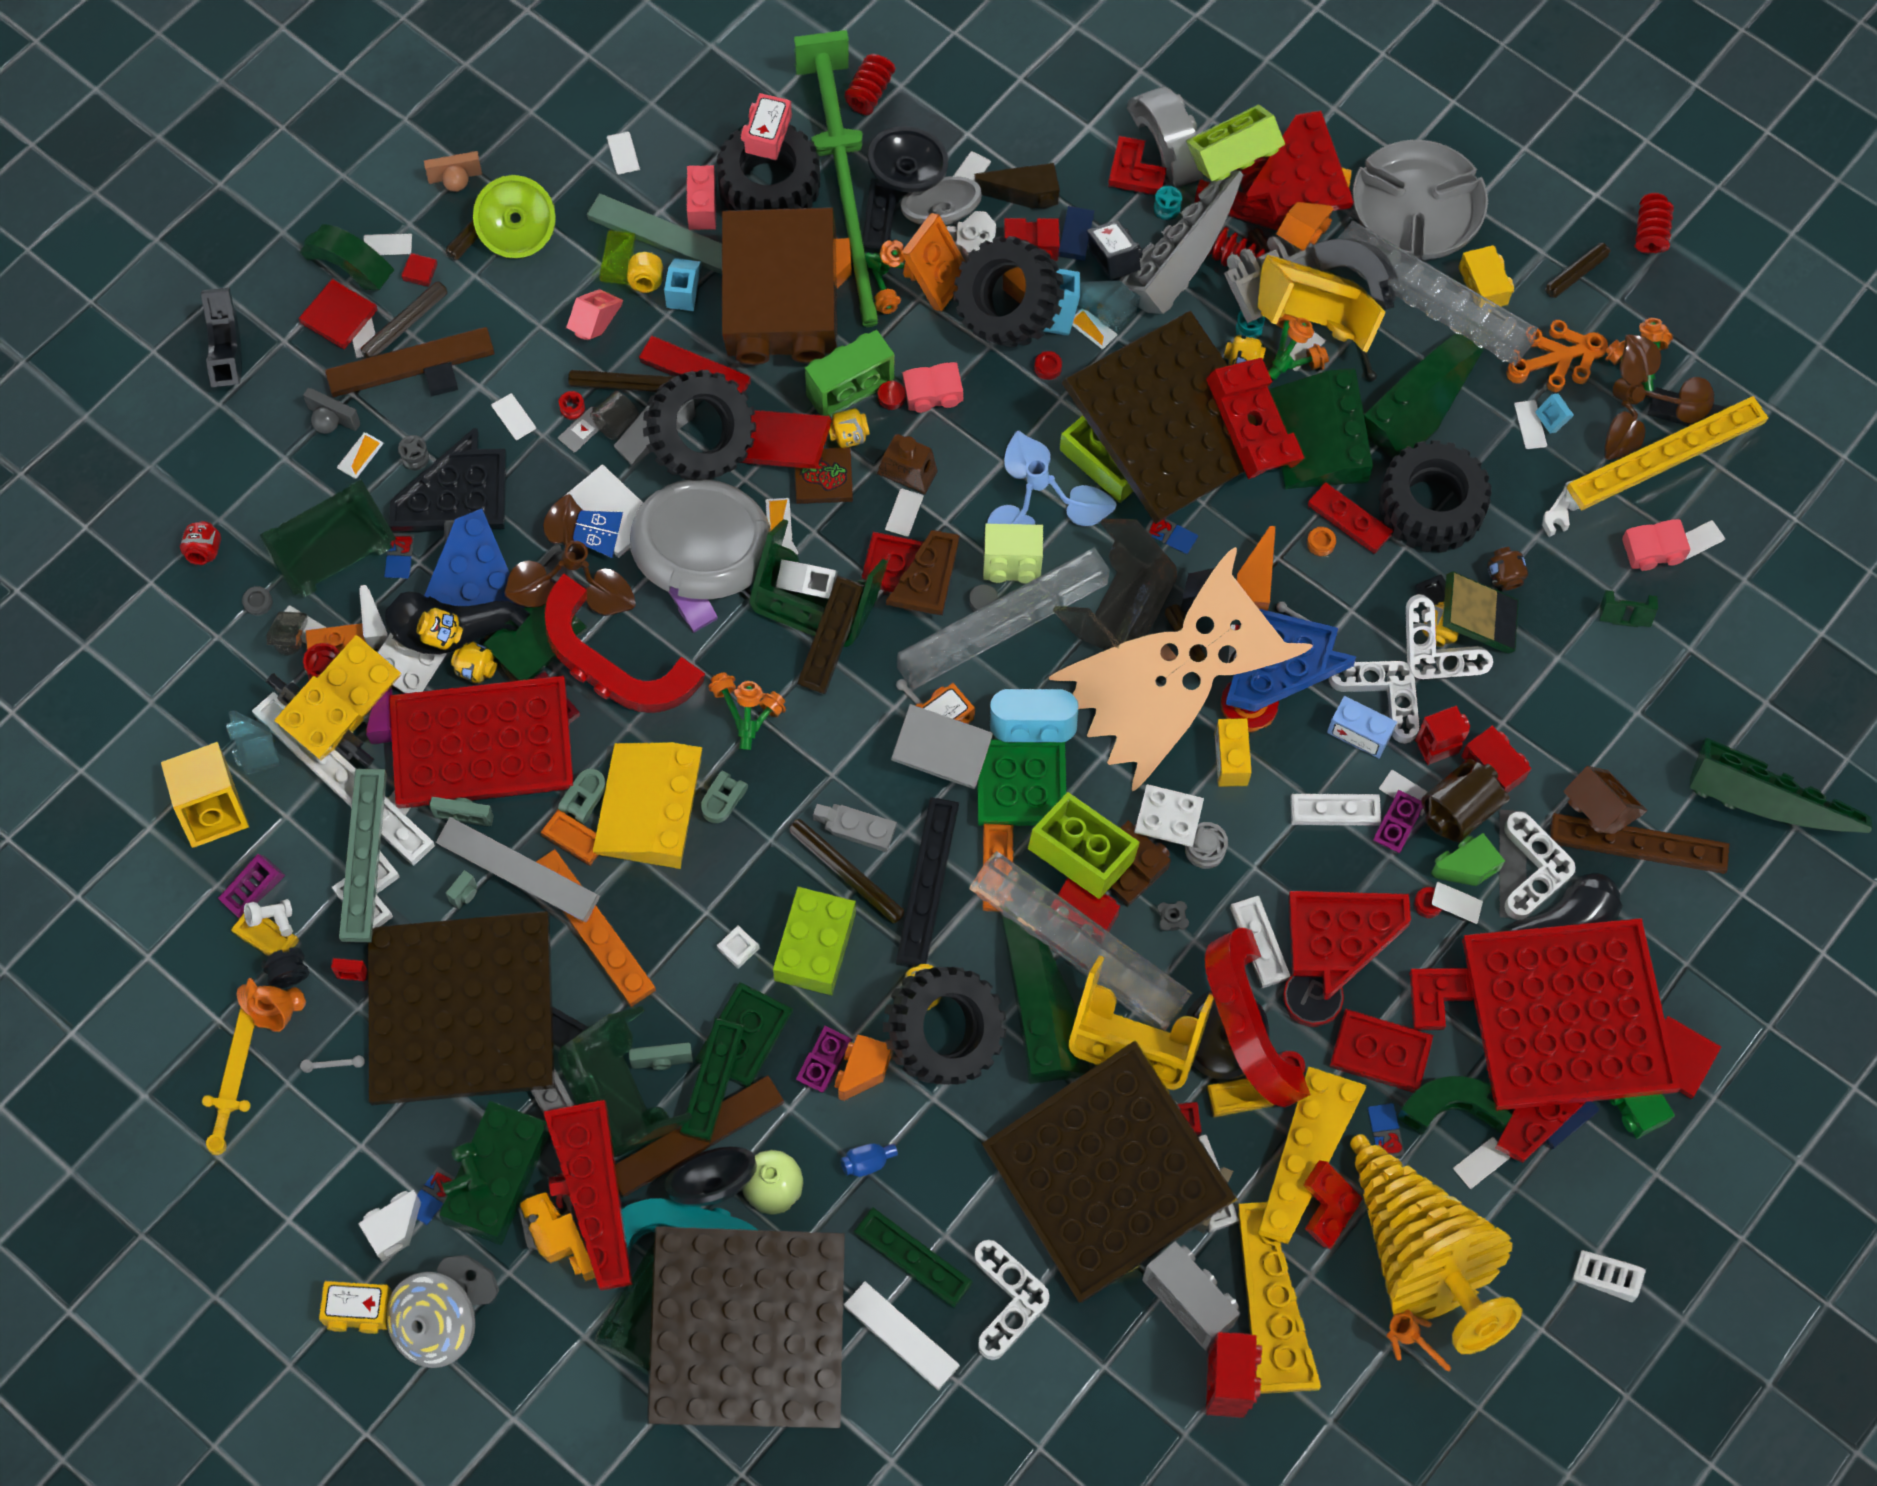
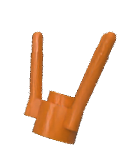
M1406 1310L1404 1313L1397 1314L1392 1318L1390 1322L1391 1331L1387 1333V1338L1391 1341L1396 1360L1399 1361L1402 1358L1398 1341L1403 1344H1413L1416 1342L1446 1371L1451 1370V1366L1420 1336L1421 1330L1419 1325L1429 1328L1432 1326L1430 1321L1414 1315L1410 1310Z

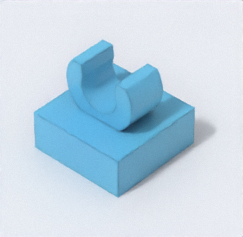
M1559 393L1551 394L1535 411L1549 433H1556L1574 416Z

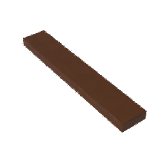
M483 327L325 369L331 394L333 397L423 374L425 373L424 368L451 362L453 366L494 355L495 353L488 329Z
M1553 813L1551 816L1549 836L1559 846L1725 874L1728 869L1730 843L1632 826H1625L1614 834L1598 833L1588 824L1587 821L1589 819Z
M769 1075L723 1101L711 1143L682 1136L680 1134L682 1126L615 1164L618 1188L622 1196H628L674 1169L685 1160L703 1152L784 1104L783 1098Z

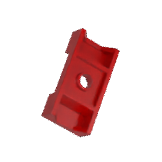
M1262 357L1217 368L1206 378L1248 479H1252L1269 469L1289 465L1290 468L1295 467L1305 458L1295 434H1288L1268 389L1272 380ZM1248 415H1252L1257 419L1258 426L1249 422Z

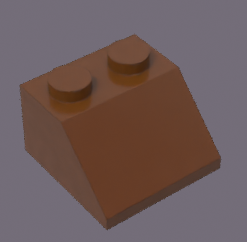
M1586 766L1563 791L1570 798L1568 803L1579 813L1583 811L1589 818L1588 824L1598 833L1614 834L1648 811L1606 769Z

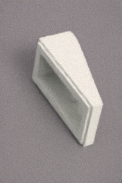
M362 585L359 590L364 640L371 648L379 649L387 639L388 633L370 590L366 585Z
M1582 1250L1572 1280L1633 1302L1639 1295L1646 1269ZM1589 1262L1595 1263L1591 1277L1585 1276ZM1601 1266L1607 1268L1603 1281L1598 1279ZM1614 1271L1619 1272L1616 1284L1611 1283ZM1626 1276L1632 1277L1629 1288L1623 1287Z

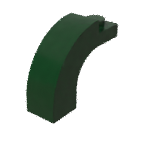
M322 224L317 232L311 233L305 239V245L300 250V253L306 259H321L336 264L351 275L364 290H380L394 272V268L367 243L353 234L332 225Z
M1447 1076L1432 1080L1420 1087L1408 1099L1397 1118L1423 1135L1434 1118L1448 1110L1458 1109L1472 1113L1501 1133L1513 1115L1508 1112V1109H1495L1494 1100L1491 1101L1487 1098L1492 1090L1490 1085L1470 1077Z

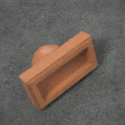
M476 151L424 161L429 184L443 182L446 189L452 192L463 190L468 184L469 177L482 175L479 156Z

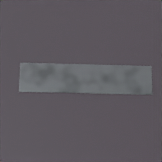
M1500 810V855L1505 860L1500 869V917L1511 918L1505 912V901L1516 888L1526 881V855L1507 837L1504 825L1511 814L1515 812L1526 813V811ZM1520 822L1515 824L1513 828L1516 831L1523 829L1524 824ZM1526 896L1520 902L1514 904L1515 909L1518 910L1524 907Z

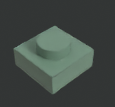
M464 870L447 890L446 896L449 903L457 909H460L464 903L468 904L474 898L477 892L474 876Z

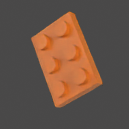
M930 213L901 254L933 310L942 312L954 296V292L958 290V286L954 285L956 276L960 277L962 270L959 267L965 260L940 215Z

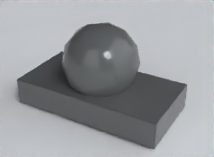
M307 388L303 394L307 408L313 411L311 424L319 433L328 434L333 432L337 428L338 423L355 432L361 425L356 409L312 388Z

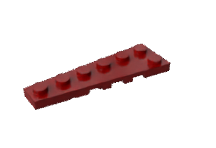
M605 1100L544 1111L546 1123L558 1155L560 1167L569 1190L570 1199L576 1212L578 1224L599 1289L603 1291L632 1285Z

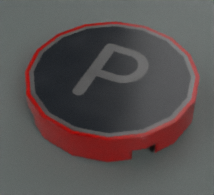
M1291 976L1286 982L1283 992V1002L1289 1016L1299 1024L1308 1027H1319V1025L1332 1022L1340 1013L1344 1001L1343 988L1339 989L1329 1000L1324 999L1323 977Z

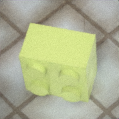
M985 523L983 580H990L995 583L1009 580L1026 584L1040 581L1043 559V525Z

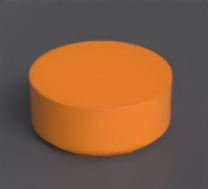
M1316 527L1311 530L1307 539V547L1311 553L1316 556H1327L1334 550L1336 536L1332 530L1327 527Z

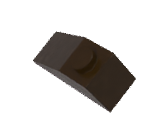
M1054 163L974 173V181L979 184L983 196L1028 208H1049L1059 204L1060 188Z

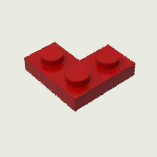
M1119 136L1108 186L1156 195V192L1164 185L1167 168L1141 163L1145 146L1144 140Z
M1468 968L1411 969L1409 972L1413 1026L1415 1030H1444L1446 1027L1444 1001L1473 1000Z
M1319 1160L1303 1184L1321 1203L1305 1227V1230L1322 1247L1331 1249L1363 1198L1328 1162Z

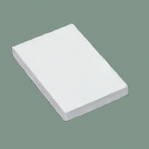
M602 464L567 494L573 497L583 511L623 512L614 554L619 558L630 549L631 526L643 502Z

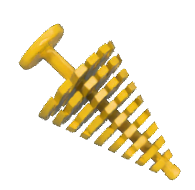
M1360 1134L1353 1137L1350 1141V1147L1355 1154H1358L1354 1163L1356 1170L1360 1174V1185L1364 1190V1200L1369 1209L1367 1211L1371 1226H1373V1236L1377 1245L1378 1257L1381 1259V1269L1383 1277L1385 1276L1387 1293H1389L1393 1315L1396 1316L1397 1314L1404 1313L1406 1310H1410L1414 1315L1428 1320L1439 1317L1461 1306L1466 1315L1457 1324L1452 1333V1344L1455 1349L1461 1354H1473L1496 1344L1517 1325L1522 1316V1308L1510 1297H1499L1482 1303L1477 1296L1480 1292L1476 1289L1490 1284L1501 1272L1497 1268L1506 1265L1513 1245L1509 1241L1511 1239L1509 1235L1498 1227L1494 1228L1495 1226L1481 1216H1477L1479 1214L1463 1206L1461 1201L1449 1196L1445 1190L1437 1185H1433V1182L1417 1174V1171L1410 1166L1403 1167L1399 1159L1388 1154L1381 1146H1371L1365 1135Z

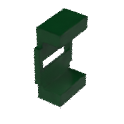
M1606 590L1599 607L1600 621L1630 627H1651L1658 610V597L1649 595L1646 604L1619 600L1618 602L1615 601L1614 591ZM1627 606L1634 607L1629 621H1623Z

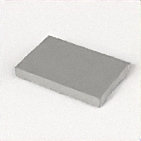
M910 704L891 760L975 789L993 733Z

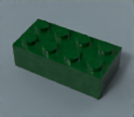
M489 1101L472 1139L477 1148V1155L474 1157L479 1174L481 1178H485L487 1186L475 1192H469L468 1187L449 1194L439 1214L445 1225L502 1246L550 1135L546 1121ZM462 1164L456 1177L465 1174Z

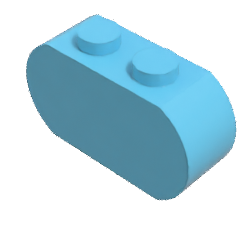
M1004 689L996 693L991 700L990 730L997 739L1003 742H1066L1077 731L1078 701L1075 696L1066 690Z

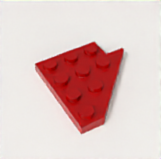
M1322 111L1296 115L1282 136L1286 145L1280 147L1277 153L1268 158L1244 198L1245 202L1267 198L1275 222L1284 220L1287 213L1297 202L1329 205L1334 208L1333 211L1351 208L1354 203Z
M1290 891L1288 899L1292 976L1323 977L1324 999L1329 1000L1409 927L1411 922L1409 894Z

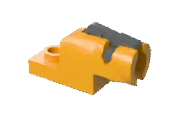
M548 1193L538 1194L521 1202L519 1212L528 1249L537 1250L549 1263L574 1254L569 1260L575 1275L582 1273L585 1282L595 1278L589 1256L571 1213L561 1217V1214L551 1202Z

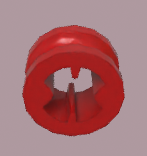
M568 391L561 395L559 407L561 414L565 418L574 420L583 415L585 405L582 395L575 391ZM571 402L576 404L577 407L572 409L570 406L567 407V403Z

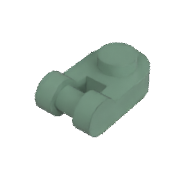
M595 769L582 771L573 782V786H570L560 801L558 810L565 814H573L576 816L575 819L585 824L605 792L606 781L603 774ZM578 796L585 799L582 806L575 803Z
M722 770L701 802L703 817L711 823L725 821L738 801L745 795L748 784L742 780L735 781L730 778L731 775ZM725 788L731 791V793L727 796L721 793V791Z

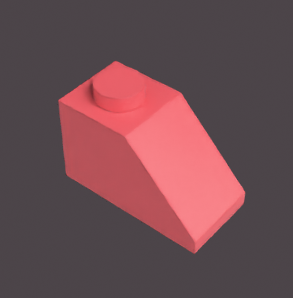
M601 289L577 297L566 328L574 331L575 336L584 340L600 336L621 307L623 300Z

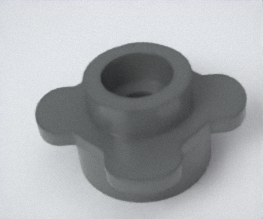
M1177 901L1176 904L1160 903L1157 908L1158 913L1161 914L1160 928L1164 931L1186 929L1189 925V920L1185 915L1187 905L1183 901ZM1171 914H1175L1176 917H1175V918H1171L1170 915H1171Z

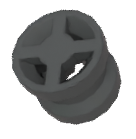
M410 435L400 441L398 451L402 464L407 469L416 471L428 464L429 453L426 443L421 437Z

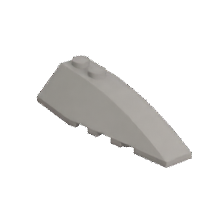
M1231 171L1227 178L1220 181L1213 180L1199 194L1201 200L1187 206L1180 213L1183 218L1173 227L1168 225L1161 232L1164 237L1155 246L1150 243L1142 251L1143 257L1140 258L1141 270L1122 276L1113 290L1147 313L1164 314L1167 312L1180 292L1188 287L1189 281L1210 252L1232 207L1243 174L1240 171Z

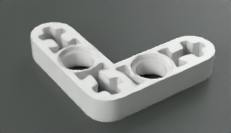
M1419 594L1408 600L1406 604L1407 663L1415 677L1418 679L1481 675L1491 669L1493 658L1483 647L1436 649L1434 604L1428 597ZM1419 602H1422L1427 607V609L1422 610V620L1424 622L1428 621V624L1419 623V614L1413 611L1414 608L1419 606ZM1418 630H1426L1429 635L1427 641L1423 644H1416L1413 639L1414 634ZM1465 654L1467 660L1477 659V654H1480L1485 658V661L1480 662V667H1477L1473 662L1464 663L1462 655ZM1450 655L1456 656L1458 661L1456 667L1452 670H1445L1443 668L1444 659ZM1434 657H1436L1438 671H1435L1436 668L1433 665L1424 666L1423 671L1420 672L1415 667V664H1419L1422 658L1426 663H1435Z
M1403 661L1355 662L1354 667L1343 671L1344 676L1347 677L1346 682H1341L1338 674L1329 678L1331 687L1340 692L1387 691L1389 716L1397 721L1392 737L1399 743L1404 744L1410 743L1416 738L1419 731L1415 677L1411 673L1408 663ZM1369 670L1376 672L1379 680L1373 683L1366 681L1363 676L1364 672ZM1356 671L1359 672L1357 678L1358 682H1355L1356 676L1354 677ZM1385 671H1387L1386 676H1389L1387 682L1384 681ZM1396 671H1401L1402 676H1405L1403 681H1400L1398 676H1395ZM1399 696L1408 698L1410 706L1408 708L1398 707L1395 704V698ZM1407 716L1406 727L1410 729L1409 734H1404V730L1400 729L1403 717Z
M1515 812L1505 822V834L1539 868L1516 888L1505 901L1504 907L1507 915L1512 919L1522 920L1567 883L1574 874L1576 867L1572 858L1529 815L1524 812ZM1520 822L1524 824L1523 829L1516 831L1513 828L1515 824ZM1532 832L1534 835L1530 837L1528 842H1525L1524 839L1526 838V836H1529V834ZM1535 841L1543 842L1547 847V853L1537 854L1532 849V843ZM1553 853L1555 855L1553 860L1551 859L1549 863H1546L1545 861ZM1563 864L1566 867L1565 871L1557 873L1555 871L1556 867ZM1535 880L1543 881L1547 885V892L1544 894L1537 893L1533 889L1532 883ZM1527 894L1530 899L1524 907L1518 910L1515 909L1514 904L1520 902Z
M986 1240L978 1244L975 1249V1263L1013 1298L979 1338L978 1347L982 1356L995 1360L1003 1356L1046 1309L1050 1295L1048 1289L995 1241ZM993 1249L995 1251L994 1258L1000 1264L1003 1259L1007 1261L1000 1267L997 1274L993 1271L997 1265L992 1260L982 1261V1250L989 1252ZM1007 1269H1015L1020 1273L1021 1279L1017 1284L1009 1285L1003 1280V1273ZM1026 1280L1030 1282L1027 1285V1289L1031 1293L1036 1294L1039 1291L1042 1294L1040 1298L1041 1304L1034 1302L1031 1305L1028 1302L1030 1296L1024 1290L1021 1295L1017 1293L1023 1287ZM1010 1313H1018L1023 1319L1022 1326L1018 1329H1010L1005 1324L1006 1316ZM999 1325L1002 1331L1011 1338L1007 1340L1004 1335L998 1343L1000 1349L997 1351L993 1348L988 1351L985 1339H995L1000 1332L995 1327Z

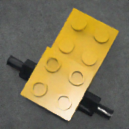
M355 635L318 678L313 676L302 689L293 682L284 683L275 673L271 674L265 683L269 684L279 693L277 699L286 706L274 721L322 761L336 749L348 760L354 757L367 769L375 759L361 748L363 742L353 734V731L361 724L364 716L402 673L359 636Z

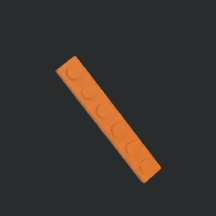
M555 849L536 861L582 886ZM597 906L594 907L587 922L561 910L630 1007H633L656 991L652 981Z

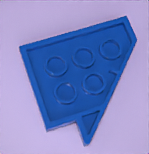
M483 509L455 519L424 596L427 598L431 596L441 603L454 606H472L493 601L512 602L504 594L510 572Z

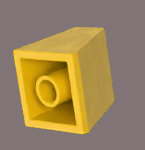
M218 742L161 762L173 808L192 848L249 828L228 764Z

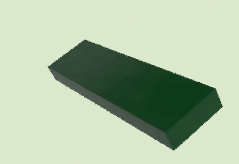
M715 1018L680 1131L682 1136L711 1143L744 1035L745 1025Z
M874 1207L854 1231L857 1237L953 1308L956 1307L973 1284L971 1279Z

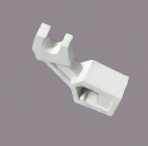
M1572 481L1566 482L1561 495L1550 511H1546L1543 516L1542 526L1548 537L1553 536L1556 532L1553 524H1559L1563 531L1568 530L1570 523L1567 509L1572 511L1579 509L1567 490L1568 484Z

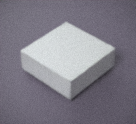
M739 926L733 929L717 945V949L738 969L760 949L759 944Z

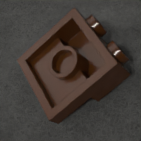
M1129 820L1120 829L1138 840L1140 844L1134 862L1109 888L1127 907L1169 869L1171 862L1168 849L1159 842L1155 845L1147 838L1148 836L1134 833L1136 824L1133 825Z

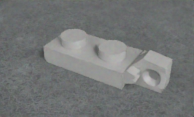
M817 804L813 813V820L826 824L825 830L830 831L831 835L883 852H888L897 827V822L844 805L833 804L831 808Z

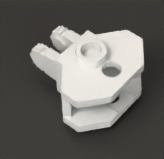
M982 211L973 212L964 222H958V226H946L966 263L969 260L968 254L973 249L978 251L980 249L979 245L986 240L993 243L992 240L996 233V223L986 212Z

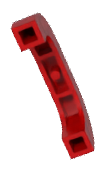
M563 573L548 596L545 607V627L552 651L571 670L570 674L582 683L585 680L594 686V691L604 699L610 697L628 709L645 713L663 712L673 709L693 696L704 682L705 673L683 657H680L669 673L662 678L653 681H642L631 677L583 643L575 635L571 623L576 612L587 600V589Z
M1237 928L1212 941L1207 946L1205 969L1208 982L1230 1046L1245 1076L1266 1100L1274 1105L1286 1108L1311 1094L1301 1067L1285 1062L1276 1052L1268 1037L1245 971V965L1260 958L1261 954L1252 930Z

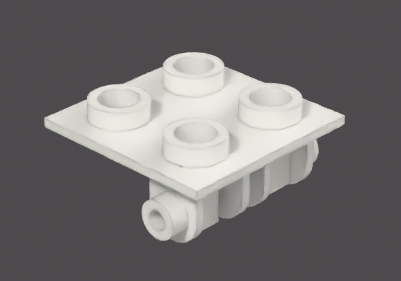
M390 633L378 653L402 673L393 686L405 694L423 692L447 653L436 655L416 652L392 639L393 635Z
M1147 784L1134 833L1193 847L1204 798Z

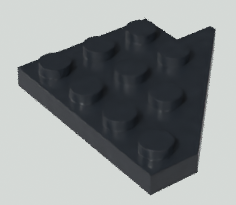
M473 428L390 501V531H444L445 520H455L479 509H483L491 529H505L506 450L479 449L478 428Z

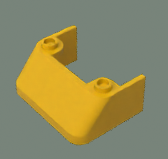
M1266 255L1261 268L1257 305L1261 310L1260 314L1268 318L1273 324H1277L1279 318H1282L1284 313L1298 318H1305L1311 322L1327 326L1332 331L1334 338L1344 342L1347 339H1351L1362 351L1368 352L1386 312L1359 284L1349 279L1276 256Z
M1098 956L1088 974L1069 1039L1071 1053L1079 1059L1099 1065L1133 1041H1136L1166 1088L1169 1090L1181 1088L1189 1075L1214 1000L1213 994L1209 993L1200 1012L1199 1019L1191 1016L1180 1017L1174 1023L1171 1033L1114 1014L1116 1007L1114 993L1110 989L1097 984L1105 958Z

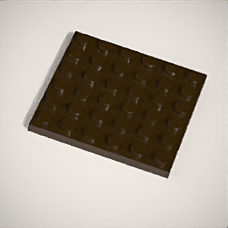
M1191 310L1065 378L1062 382V385L1155 524L1245 472L1206 380L1215 369L1228 365ZM1248 415L1249 422L1258 426L1257 419L1252 415Z
M548 911L382 926L373 929L372 941L368 942L369 1103L371 1105L555 1089L550 915Z
M1133 1041L982 1143L1079 1303H1083L1238 1200L1136 1041Z
M655 1227L647 1424L840 1428L845 1233Z

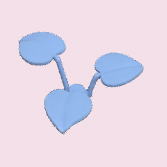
M1017 431L1006 449L1004 464L1007 473L1013 478L1022 479L1027 477L1028 484L1026 485L1024 505L1021 511L1013 505H1003L996 508L990 514L987 524L1035 525L1034 519L1025 515L1028 511L1031 492L1033 489L1037 491L1043 490L1048 484L1052 485L1065 504H1069L1066 510L1068 518L1080 526H1092L1099 523L1116 509V502L1104 491L1088 485L1074 487L1070 492V499L1067 498L1055 482L1054 476L1049 475L1048 466L1051 461V455L1048 448L1041 442Z

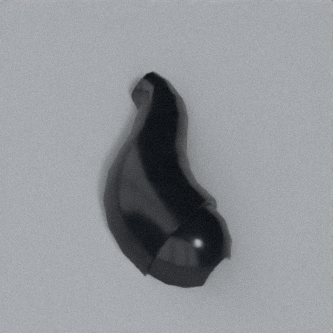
M408 591L400 593L386 609L385 622L388 630L393 635L392 639L404 647L422 654L440 655L456 651L464 647V644L468 645L482 636L501 629L517 631L518 627L506 623L511 619L520 627L531 614L523 607L509 601H493L472 606H454L441 603L431 596L427 598L421 593ZM432 608H438L457 615L459 626L463 628L459 642L457 644L453 643L446 650L424 644L420 639V634L416 632L423 612H428Z
M1600 873L1585 874L1573 882L1571 887L1567 888L1561 900L1552 908L1539 915L1515 921L1504 927L1501 932L1617 921L1623 907L1620 901V892L1615 882L1608 876Z

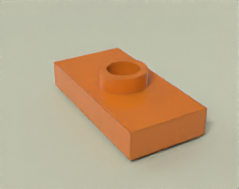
M363 624L306 630L307 650L315 644L329 643L341 652L355 635L365 642Z

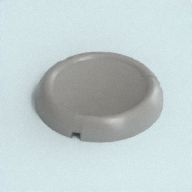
M1426 140L1399 141L1374 152L1366 159L1365 167H1360L1354 181L1352 193L1356 218L1363 231L1374 243L1394 255L1420 260L1441 258L1467 245L1477 234L1485 219L1488 195L1482 177L1476 178L1475 173L1477 169L1466 157L1448 146Z
M688 479L669 484L663 489L657 490L645 500L633 519L630 531V548L638 568L658 587L669 592L672 586L679 589L678 596L686 598L717 599L736 594L754 583L767 534L771 529L768 519L760 506L743 491L716 480Z

